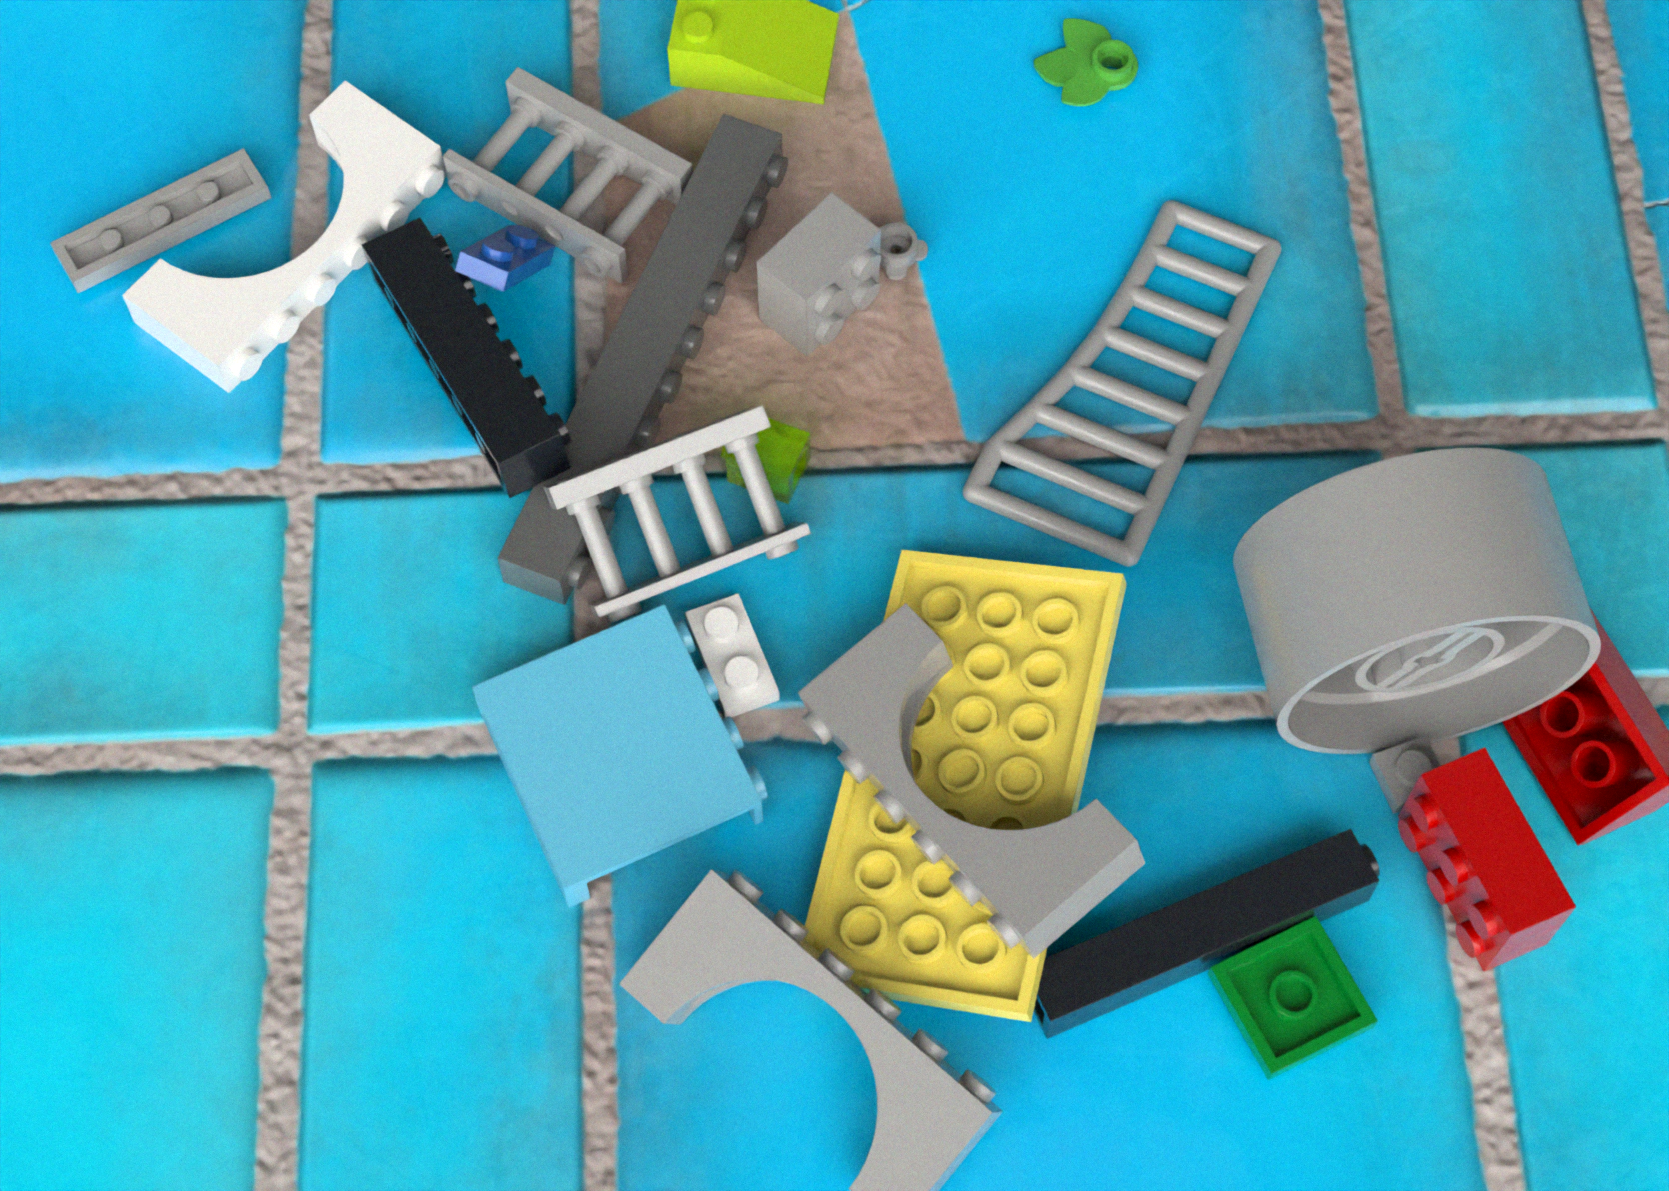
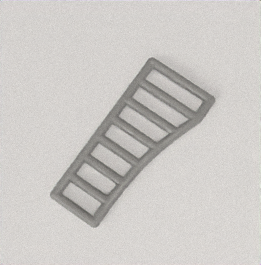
M1168 200L1163 203L1142 248L1092 331L1064 366L1044 387L986 441L963 487L964 498L970 503L1127 567L1134 566L1142 555L1281 253L1279 241L1175 200ZM1176 224L1255 254L1256 256L1246 277L1167 247L1166 245ZM1155 266H1159L1236 296V299L1227 318L1224 319L1147 289L1144 286ZM1134 306L1217 340L1207 361L1204 362L1119 327ZM1107 346L1197 383L1185 406L1089 367ZM1075 385L1173 424L1176 428L1164 450L1054 405ZM1036 423H1039L1156 471L1145 495L1019 445L1016 442ZM1001 461L1135 515L1124 540L1122 541L990 487L989 485Z

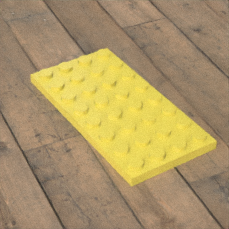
M901 550L883 621L906 603L943 641L953 664V667L939 680L926 698L919 712L912 737L911 759L916 784L936 806L961 821L975 826L998 830H1023L1057 822L1077 812L1127 585L1124 574ZM845 769L805 923L809 933L805 936L804 940L821 954L826 948H829L842 957L855 970L850 979L867 994L872 988H876L890 1000L1031 1022L1047 948L1034 959L1019 943L1012 949L1008 948L987 922L993 914L980 900L971 907L950 883L948 878L954 872L942 859L935 865L930 863L910 838L916 833L914 828L904 818L895 824L873 797L879 790L868 778L861 784L857 783Z

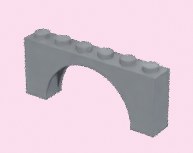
M905 603L798 692L808 710V713L802 717V720L823 745L832 739L843 751L837 758L857 783L861 784L868 778L879 790L873 797L895 824L904 818L914 828L916 833L910 838L930 863L935 865L942 859L954 872L948 879L960 896L971 907L980 900L993 914L987 922L1002 942L1010 949L1019 943L1034 959L1145 864L1138 841L1097 798L1076 813L1051 824L1023 830H998L975 826L961 821L943 811L925 796L916 784L912 769L911 747L914 727L929 693L953 667V664L943 641Z
M711 869L619 984L663 1024L681 1025L693 1011L707 1000L725 990L745 983L781 981L805 989L820 997L832 1006L855 1031L869 1058L876 1084L877 1120L872 1146L859 1175L849 1187V1190L939 1191L1003 1112L991 1101L997 1094L996 1091L973 1071L967 1069L961 1075L943 1060L949 1051L927 1031L919 1028L913 1034L896 1018L902 1011L886 995L876 988H872L867 994L850 979L855 972L854 968L837 953L826 948L821 954L804 940L809 930L793 915L782 908L776 915L758 900L764 891L749 877L736 869L731 875Z

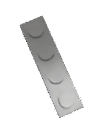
M243 148L54 240L50 244L77 293H80L270 199L271 195L267 184Z

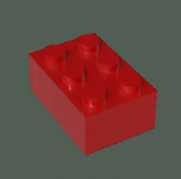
M1486 748L1479 749L1420 775L1398 815L1400 819L1398 821V829L1406 847L1413 853L1418 852L1428 870L1426 875L1427 882L1434 898L1441 905L1447 904L1457 922L1455 928L1456 935L1464 952L1471 958L1476 957L1482 970L1485 972L1547 945L1576 908V905Z

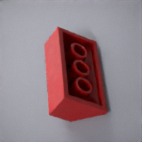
M1592 610L1591 613L1601 641L1599 656L1592 667L1580 679L1558 695L1524 713L1502 721L1578 846L1591 842L1651 814L1669 802V730Z

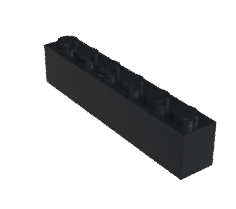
M418 218L362 244L376 285L508 497L512 498L570 469L564 446L571 443V437L562 418L557 412L548 415L545 411L544 406L547 405L539 383L533 375L524 378L521 374L520 369L523 368L516 348L509 338L500 341L496 334L500 331L492 311L485 302L477 306L473 298L477 297L474 286L468 276L456 272L451 266L454 263V259L441 233L432 236L422 219Z

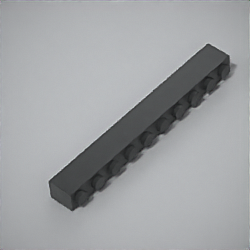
M726 114L722 115L565 424L571 437V443L564 446L570 469L533 487L497 558L504 583L566 605L574 588L580 590L584 586L591 570L592 558L589 557L590 553L575 514L569 515L566 507L558 510L551 508L543 486L654 444L660 428V418L658 416L665 402L672 404L679 393L683 378L680 371L687 358L693 360L697 356L704 338V329L702 327L708 315L715 316L723 303L726 291L724 282L729 272L736 273L743 263L747 249L746 237L751 228L758 230L761 226L768 205L766 197L771 187L778 188L785 177L788 158L783 156L781 133ZM619 486L598 494L601 504L596 507L607 536L610 534L615 519L613 507L619 495L622 494Z

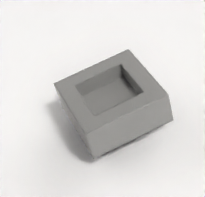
M1427 736L1374 753L1369 761L1393 814L1402 810L1420 775L1441 766Z

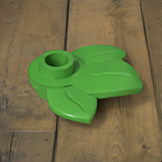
M1067 18L1063 21V36L1066 47L1037 57L1033 63L1035 70L1043 80L1056 87H1063L1061 101L1063 104L1072 106H1089L1101 101L1109 90L1114 91L1126 88L1135 80L1138 71L1137 58L1126 43L1112 40L1110 33L1104 26L1076 18ZM1106 67H1114V68H1117V69H1116V70H1112V69H1107Z

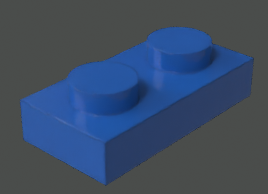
M508 225L461 250L455 271L504 292L551 265L556 245L538 238L539 234L531 228L521 225Z

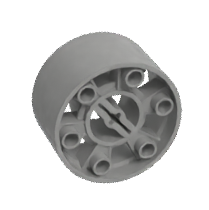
M1492 448L1438 449L1393 457L1341 473L1295 494L1270 510L1243 535L1234 552V571L1277 730L1288 743L1305 750L1331 754L1376 753L1423 736H1427L1431 744L1492 726L1524 713L1570 687L1592 667L1601 650L1600 637L1547 475L1534 460L1511 451Z

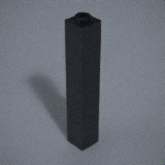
M1348 829L1046 957L1034 1007V1013L1046 1038H1051L1205 972L1210 967L1314 916L1321 922L1368 902L1379 882L1380 870L1377 860L1371 849L1366 844L1360 845L1352 830Z

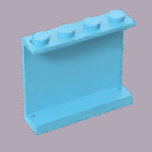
M665 604L472 686L478 710L569 908L590 899L588 882L749 811L755 825L763 822L762 800L768 798L763 779L754 765L745 768L737 752L744 748L739 731L730 716L721 719L713 703L719 699L713 678L706 667L697 671L690 657V653L695 651V645L690 632L683 620L674 624Z

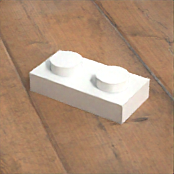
M739 594L685 612L687 626L704 668L708 669L719 694L718 702L724 717L730 716L732 718L779 701L778 687Z

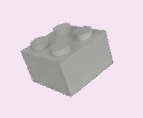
M831 192L757 261L759 319L805 356L811 354L820 344L828 345L840 333L844 321L857 308L859 310L866 309L875 300L880 291L881 229Z

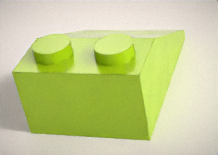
M677 0L667 48L671 86L824 105L839 24V14L808 0Z

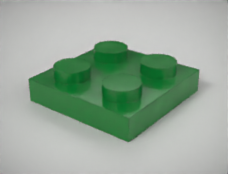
M1316 916L1210 967L1208 972L1209 978L1268 1080L1374 1028L1378 1022Z

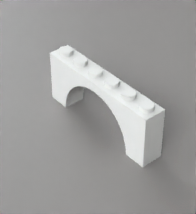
M346 80L309 115L318 145L336 161L344 174L343 192L338 210L326 231L309 249L278 268L240 278L200 276L174 267L160 258L122 295L135 324L228 393L241 381H246L253 377L260 368L262 360L279 343H285L291 339L296 333L300 322L316 306H322L328 302L333 296L336 286L352 270H357L366 264L367 259L362 244L403 226L409 213L424 198H430L436 194L442 186L444 178L447 176L441 148L438 144Z

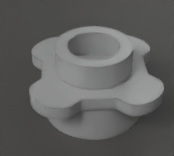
M891 222L880 228V265L885 269L888 278L894 280L902 279L907 275V269L914 262L922 261L927 257L928 246L923 240H918L915 231L904 223ZM891 249H900L901 251L898 254H894L891 252Z

